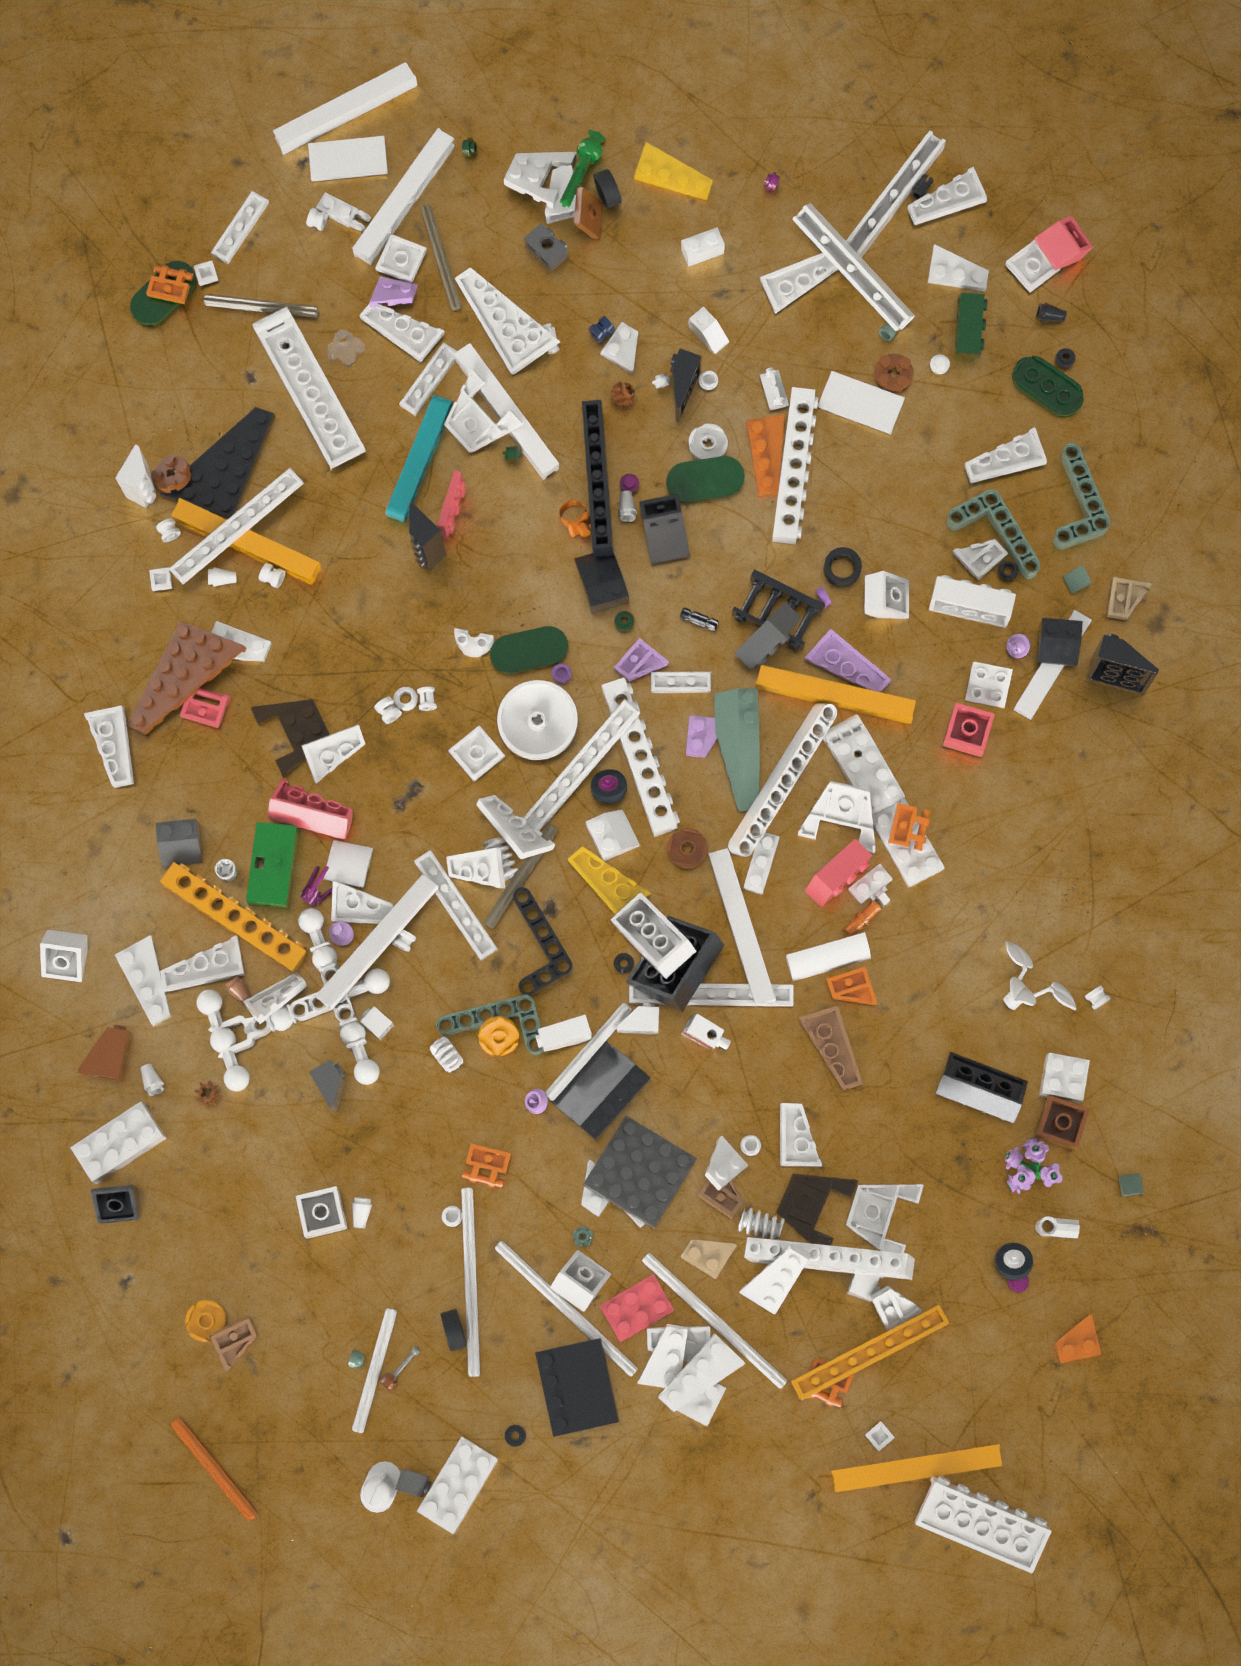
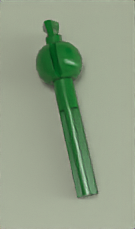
M589 130V137L582 139L577 146L576 153L579 161L560 199V203H562L564 208L571 206L576 190L579 188L589 165L597 163L602 157L603 148L601 143L605 142L606 138L598 131Z

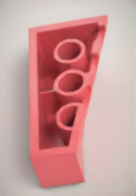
M282 778L270 798L268 819L297 826V828L312 830L315 833L330 835L334 838H346L351 829L352 808L333 800L325 801L320 794H309L304 791V787L299 785L293 787L288 784V780Z

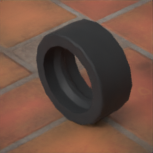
M605 169L594 174V182L604 206L609 209L621 204V195L610 170Z
M836 548L830 551L825 559L824 575L834 586H850L860 576L862 568L861 558L850 548ZM837 557H848L854 563V572L849 577L840 578L833 574L831 564Z
M457 1309L440 1313L450 1351L467 1347Z

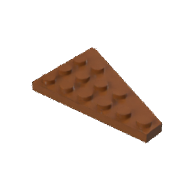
M180 621L127 727L147 735L153 730L155 725L160 724L164 720L163 718L173 709H178L190 696L198 692L197 689L215 678L222 672L223 668L229 666L232 660L241 652L244 653L247 648L242 644Z

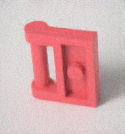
M198 688V692L184 702L180 716L219 728L226 707L229 704L230 695L226 693L222 695ZM198 695L220 703L219 706L195 700L194 697Z

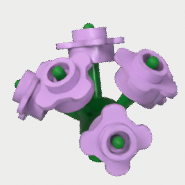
M1038 1138L1026 1140V1143L1022 1146L1023 1149H1026L1025 1157L1034 1162L1031 1165L1022 1161L1023 1154L1018 1152V1146L1013 1151L1009 1150L1005 1156V1161L1007 1162L1006 1169H1010V1167L1016 1169L1018 1167L1016 1174L1013 1176L1008 1175L1010 1178L1007 1181L1008 1188L1012 1192L1017 1191L1020 1194L1022 1189L1029 1190L1035 1178L1042 1179L1047 1187L1062 1181V1176L1059 1173L1060 1166L1057 1163L1045 1167L1041 1165V1162L1046 1158V1152L1049 1150V1147L1044 1141H1039Z

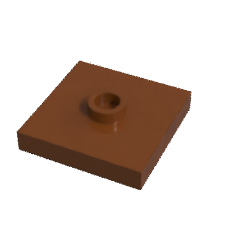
M580 187L576 190L574 225L593 239H599L603 203L585 188Z

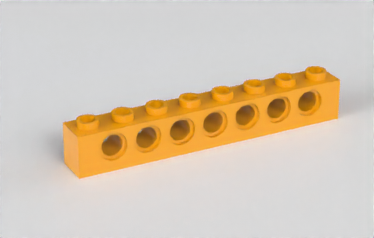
M173 862L160 880L164 887L293 974L297 972L309 955L305 950V945L297 940L295 943L289 940L290 936L280 929L277 932L271 928L273 924L265 918L262 920L256 918L257 913L248 907L246 909L240 907V902L232 896L227 898L222 895L224 891L216 885H213V887L207 885V880L201 875H192L190 873L191 869L183 863L178 865ZM190 879L191 883L188 887H181L183 880ZM201 890H207L206 897L199 899L198 893ZM218 901H223V907L219 910H215V903ZM234 912H239V919L232 921L230 919L231 915ZM251 923H256V930L253 932H248V925ZM267 934L273 935V940L270 943H264L263 941ZM282 946H290L287 954H280Z

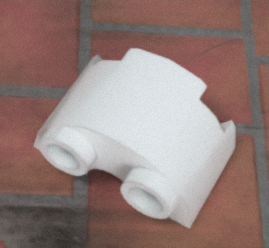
M454 628V636L458 648L464 655L469 657H481V655L486 654L495 641L493 635L480 633L477 637H470L467 630Z

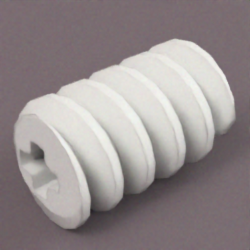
M498 837L485 841L482 845L486 846L484 850L492 848L501 849L504 881L514 877V873L518 871V868H511L515 860H508L513 855L512 853H506L510 846H503L506 840Z
M744 1208L738 1231L741 1232L746 1227V1234L748 1235L754 1230V1237H757L761 1232L762 1239H766L770 1235V1239L775 1240L778 1238L779 1240L785 1219L782 1218L777 1223V1216L775 1215L769 1220V1213L761 1217L760 1210L753 1215V1208H749L747 1212H745Z

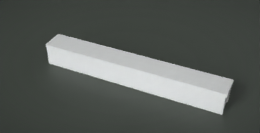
M405 62L273 130L276 136L275 140L281 148L282 154L284 155L416 87V76L413 75L408 64Z
M437 128L352 249L356 258L358 257L370 265L373 263L387 243L390 235L395 232L454 149L453 137Z
M931 130L926 134L846 240L861 258L912 192V188L919 183L923 174L928 171L944 150L946 140L943 138L940 140L933 135Z
M811 203L805 205L792 218L895 331L902 330L915 317Z
M469 343L454 353L456 363L467 378L472 369L486 382L478 390V393L500 421L511 410L524 423L522 426L509 432V435L522 450L540 477L545 480L546 476L554 471L557 472L559 470L558 461L473 346Z

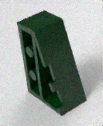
M960 293L958 295L957 302H959L955 341V353L979 355L980 350H984V339H981V334L986 328V319H983V311H987L988 300L984 299L985 294Z

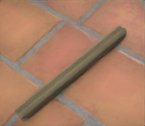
M422 206L421 212L451 310L461 309V303L431 206Z
M205 294L204 304L206 306L275 313L287 306L291 315L313 318L318 316L317 306Z
M548 824L541 837L546 841H552L558 829ZM543 853L525 858L484 920L485 925L492 929L496 926L513 900V893L523 885Z

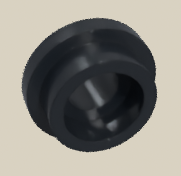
M1063 348L1056 354V362L1063 368H1068L1075 362V354L1068 348ZM1067 355L1069 359L1065 360L1062 356Z
M1010 561L1001 563L998 568L999 577L1005 581L1015 579L1018 574L1016 564ZM1009 569L1011 574H1006L1004 570Z
M621 953L615 957L614 967L619 973H629L634 967V960L631 955ZM625 960L628 962V965L622 967L620 962Z
M512 1425L505 1432V1440L511 1446H520L526 1439L525 1430L519 1425ZM515 1431L519 1433L517 1440H513L511 1434Z

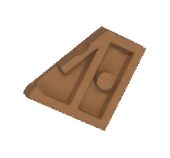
M708 1179L697 1195L730 1219L734 1217L744 1202L732 1180L718 1191Z

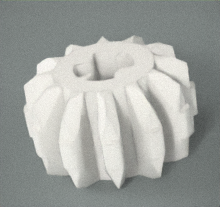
M442 1037L430 1046L432 1054L445 1071L451 1072L456 1070L463 1063V1058L448 1038Z

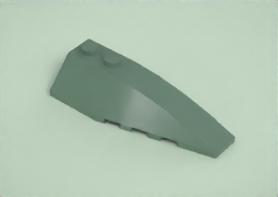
M737 688L714 693L715 733L726 765V772L731 782V789L738 812H748L759 795L758 689Z

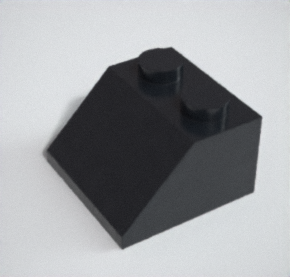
M1042 618L1039 624L1037 663L1077 666L1082 641L1083 621Z

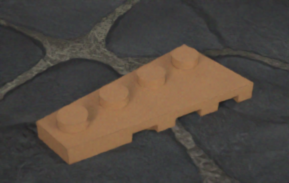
M838 1006L799 1017V1021L841 1089L844 1091L863 1085Z

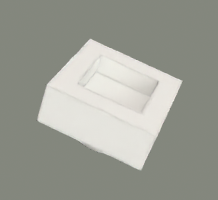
M213 261L194 266L200 286L218 281Z
M169 567L149 570L152 591L172 589Z
M881 1421L865 1434L866 1438L878 1452L895 1438Z

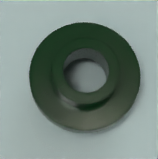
M473 138L463 140L462 152L464 156L473 157L474 153H477V143L474 142Z
M517 446L506 447V451H503L502 455L505 456V459L520 458L522 450H518Z
M628 611L619 612L614 619L615 626L621 631L630 630L634 625L633 615ZM627 618L628 622L622 623L621 619Z

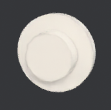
M941 354L935 355L930 362L932 371L937 374L945 373L950 366L949 359Z
M705 371L699 377V384L705 390H712L718 385V376L713 371Z
M666 373L657 375L652 384L656 386V389L671 384V376H666Z
M748 1135L742 1139L740 1147L745 1155L754 1156L759 1153L761 1142L756 1136Z
M456 1206L445 1208L442 1213L443 1222L449 1227L458 1226L462 1221V1211Z

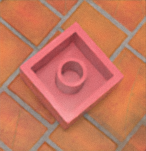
M955 703L943 746L982 757L995 714Z

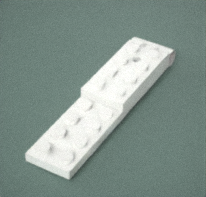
M287 306L253 323L252 326L330 468L332 469L366 452Z
M855 714L829 728L823 740L849 785L870 790L874 828L908 888L944 870L945 867L928 838H926V843L923 844L922 851L914 850L915 842L911 840L908 848L888 843L897 803L908 805L902 789L860 717ZM860 753L861 757L857 758L854 754ZM914 823L912 830L913 834H917L918 832V823Z

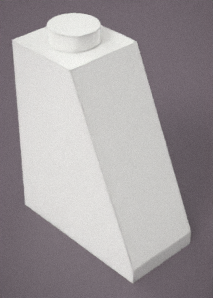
M561 165L552 171L549 189L558 191L559 197L554 208H550L546 204L545 219L547 224L572 218L575 215L576 195L570 207L566 206L564 208L562 203H560V199L573 174L571 165Z
M582 1015L538 1029L539 1035L535 1036L538 1047H543L544 1052L588 1042L591 1040L592 1034L586 1015Z

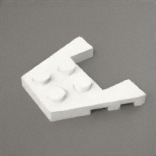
M576 152L516 153L504 177V185L522 194L527 193L533 196L534 200L538 202L543 201L547 203L548 207L554 208L559 197L558 191L542 188L552 166L571 165L573 167L577 158Z
M471 369L465 385L463 384L460 390L461 394L457 402L454 403L444 425L469 452L473 453L517 429L524 423L511 410L497 424L472 398L486 382L475 370Z
M830 781L800 827L798 835L816 839L820 820L861 829L859 843L867 851L875 853L876 845L870 790Z
M858 1185L846 1226L880 1251L904 1253L906 1245L885 1239L897 1197L918 1204L924 1185Z

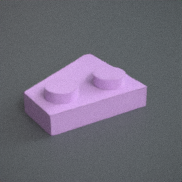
M379 277L370 300V307L375 308L378 303H387L388 306L412 303L417 292V284Z
M639 638L614 666V670L630 682L666 667L669 661Z

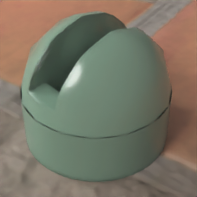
M885 324L879 330V334L884 340L891 341L896 331L890 324Z
M352 1350L348 1367L359 1368L364 1364V1356L362 1353Z

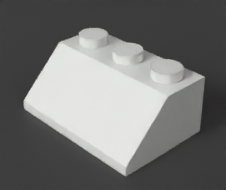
M135 445L117 474L116 480L126 498L147 508L156 498V488L151 477L150 467L139 446Z

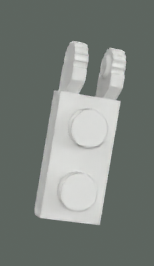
M326 192L316 206L318 212H327L329 218L360 232L364 231L365 226L356 221L355 218L358 217L366 222H369L371 216Z

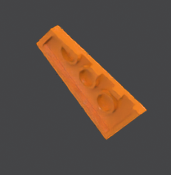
M785 414L746 420L759 496L778 494Z

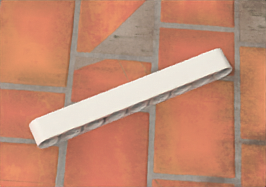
M817 703L812 707L730 839L728 848L732 854L749 856L754 851L837 716V709L834 705Z

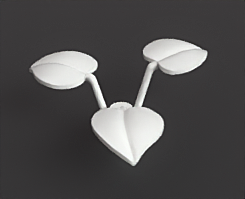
M1011 942L1004 943L1011 959L1016 964L1022 966V972L1019 977H1012L1010 979V992L1003 998L1005 1004L1010 1009L1015 1010L1022 1003L1033 1006L1036 1004L1035 997L1046 992H1052L1061 1004L1074 1011L1077 1010L1071 993L1058 982H1053L1051 984L1052 987H1048L1035 994L1027 989L1021 980L1027 968L1031 969L1033 967V962L1028 953L1020 946Z

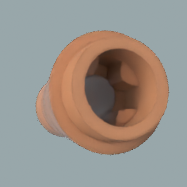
M236 976L225 985L226 992L245 1007L243 1001L252 996L243 979L240 980Z

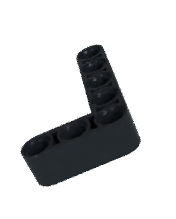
M520 887L513 893L515 905L549 961L547 965L524 977L519 982L520 994L528 995L532 998L569 977L573 971V965L531 892L525 887ZM520 894L528 896L525 902H519L517 898ZM530 911L538 913V917L534 920L529 919L527 915ZM546 928L549 933L545 937H540L537 934L538 930ZM555 945L559 948V951L556 954H550L548 948ZM560 963H567L569 969L561 972L558 970V966ZM543 973L551 975V979L548 982L540 980ZM531 983L534 988L531 992H525L522 990L523 985Z

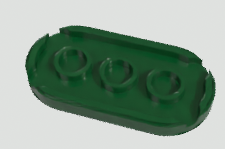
M172 261L165 264L170 266L171 269H184L189 273H193L192 281L185 280L183 282L188 283L190 286L188 297L196 286V275L193 268L182 261ZM167 277V279L176 281L175 277ZM149 280L132 297L130 310L132 316L139 324L154 326L162 323L180 303L147 296Z
M1038 356L1024 357L1016 363L1012 379L1016 388L1059 417H1069L1080 410L1084 401L1083 390L1075 380Z
M720 456L676 464L666 477V486L671 495L678 494L679 501L689 502L734 494L743 485L745 474L742 465L735 458Z
M552 626L504 635L495 640L490 648V660L496 670L506 675L559 664L566 656L568 640L560 629Z

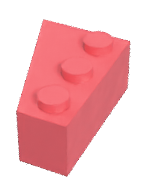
M854 839L813 877L805 892L822 908L833 896H838L846 884H851L856 879V874L859 871L863 873L870 866L868 861L873 855Z

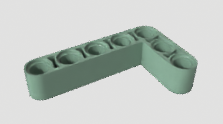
M1069 443L1064 447L1061 461L1085 519L1057 529L1053 537V544L1057 549L1061 550L1105 535L1110 526L1107 511L1081 448L1076 443ZM1073 452L1075 457H1069L1066 453ZM1078 469L1082 471L1083 474L1077 475L1074 473V470ZM1081 487H1087L1090 492H1083ZM1088 505H1095L1097 510L1089 509ZM1095 523H1102L1104 528H1098ZM1077 529L1085 530L1086 534H1079ZM1058 536H1066L1067 541H1061Z
M987 490L950 510L946 524L949 529L954 531L960 530L987 516L1020 574L1026 579H1032L1037 575L1040 562L997 491ZM986 499H993L995 504L987 503ZM974 507L978 512L972 513L969 511V508ZM996 515L1004 516L1005 520H998ZM957 516L961 521L954 522L951 517ZM1006 532H1013L1015 537H1008ZM1022 548L1025 553L1019 554L1015 549ZM1028 564L1032 565L1035 570L1029 571L1025 566Z
M521 995L444 1015L436 1022L439 1033L447 1037L480 1029V1026L485 1022L480 1018L484 1011H489L491 1017L503 1016L511 1020L519 1018L528 1052L532 1055H540L544 1052L543 1047L537 1050L530 1048V1043L536 1040L535 1036L539 1035L538 1029L541 1027L533 998L528 995ZM523 1001L531 1003V1007L528 1010L520 1008V1004ZM509 1006L511 1013L509 1015H502L500 1013L501 1008ZM465 1016L471 1018V1023L467 1026L460 1023L461 1019ZM532 1020L536 1022V1027L533 1030L526 1029L525 1024L527 1021ZM445 1021L451 1023V1028L447 1031L441 1030V1024Z

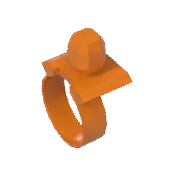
M570 500L561 505L558 514L562 523L568 527L571 537L579 534L583 537L590 535V514L586 511L584 503L579 500ZM579 506L584 509L582 517L578 520L573 521L562 518L564 511L570 507Z

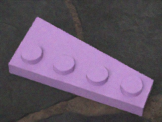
M832 629L826 633L804 659L860 688L882 692L892 680Z

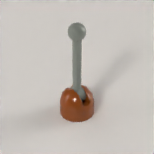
M413 1347L410 1355L393 1374H385L379 1380L390 1392L397 1385L396 1376L414 1355L419 1354V1348Z

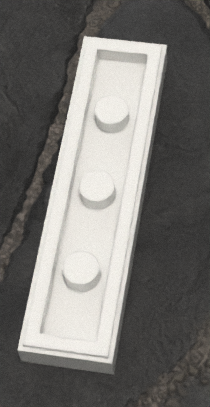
M253 191L250 193L211 251L212 256L229 264L269 204L268 199Z
M444 342L399 403L402 408L415 416L418 414L456 361L454 353L457 350Z

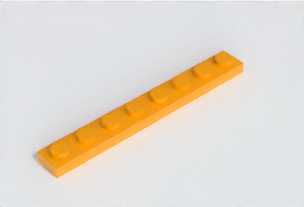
M937 1305L792 1380L791 1383L802 1401L947 1326L949 1321L940 1305Z

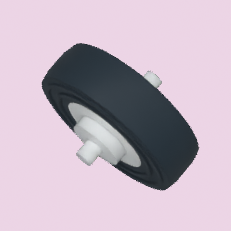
M1008 1243L998 1250L995 1257V1266L999 1274L1004 1278L1021 1280L1031 1272L1033 1256L1026 1246L1020 1243Z

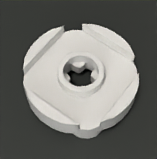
M703 424V426L695 428L690 434V454L696 460L724 456L727 451L728 440L722 428L715 424ZM710 439L713 446L705 447L703 441L707 442Z

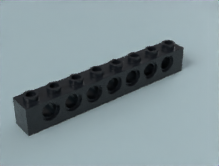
M582 401L594 557L613 556L602 401Z

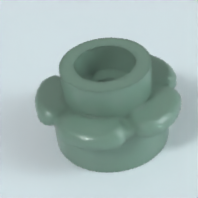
M585 1226L579 1227L578 1230L573 1232L574 1243L579 1247L589 1246L593 1238L592 1231L588 1230Z

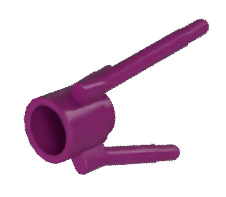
M316 866L307 885L302 890L303 893L300 897L312 907L315 903L319 905L323 899L332 893V888L319 896L321 892L316 889L328 871V866L324 868L312 885L320 868Z

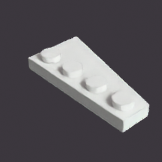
M974 167L968 169V172L953 178V181L946 185H941L935 192L928 193L909 204L908 212L913 224L917 225L987 202V196Z
M824 253L762 276L760 281L776 314L836 272L838 268Z
M369 303L359 315L361 320L420 362L445 334L444 330L440 328L436 329L425 322L411 319L410 316L401 315L380 304H376V307L372 308Z
M1034 427L1028 433L1013 438L1009 443L1001 444L995 450L989 453L986 452L966 462L965 469L970 483H975L1045 465L1047 459Z
M121 705L84 713L86 720L89 722L91 733L96 740L98 751L103 758V764L112 786L117 788L134 784L125 708Z
M492 795L478 799L476 804L520 859L554 849L555 843L551 840L546 841L541 837L542 833L539 830L531 829L523 817L515 816L513 809L497 796Z
M150 935L115 954L150 1023L152 1026H155L171 1017L166 992L163 991L153 938Z
M233 936L230 940L216 944L205 952H199L188 960H182L161 970L163 991L169 992L235 978L236 976H245L238 936Z
M792 1244L774 1262L766 1266L759 1275L757 1274L748 1284L743 1286L739 1293L771 1313L776 1314L811 1255Z
M713 1334L659 1394L658 1398L672 1412H675L746 1363L716 1334Z

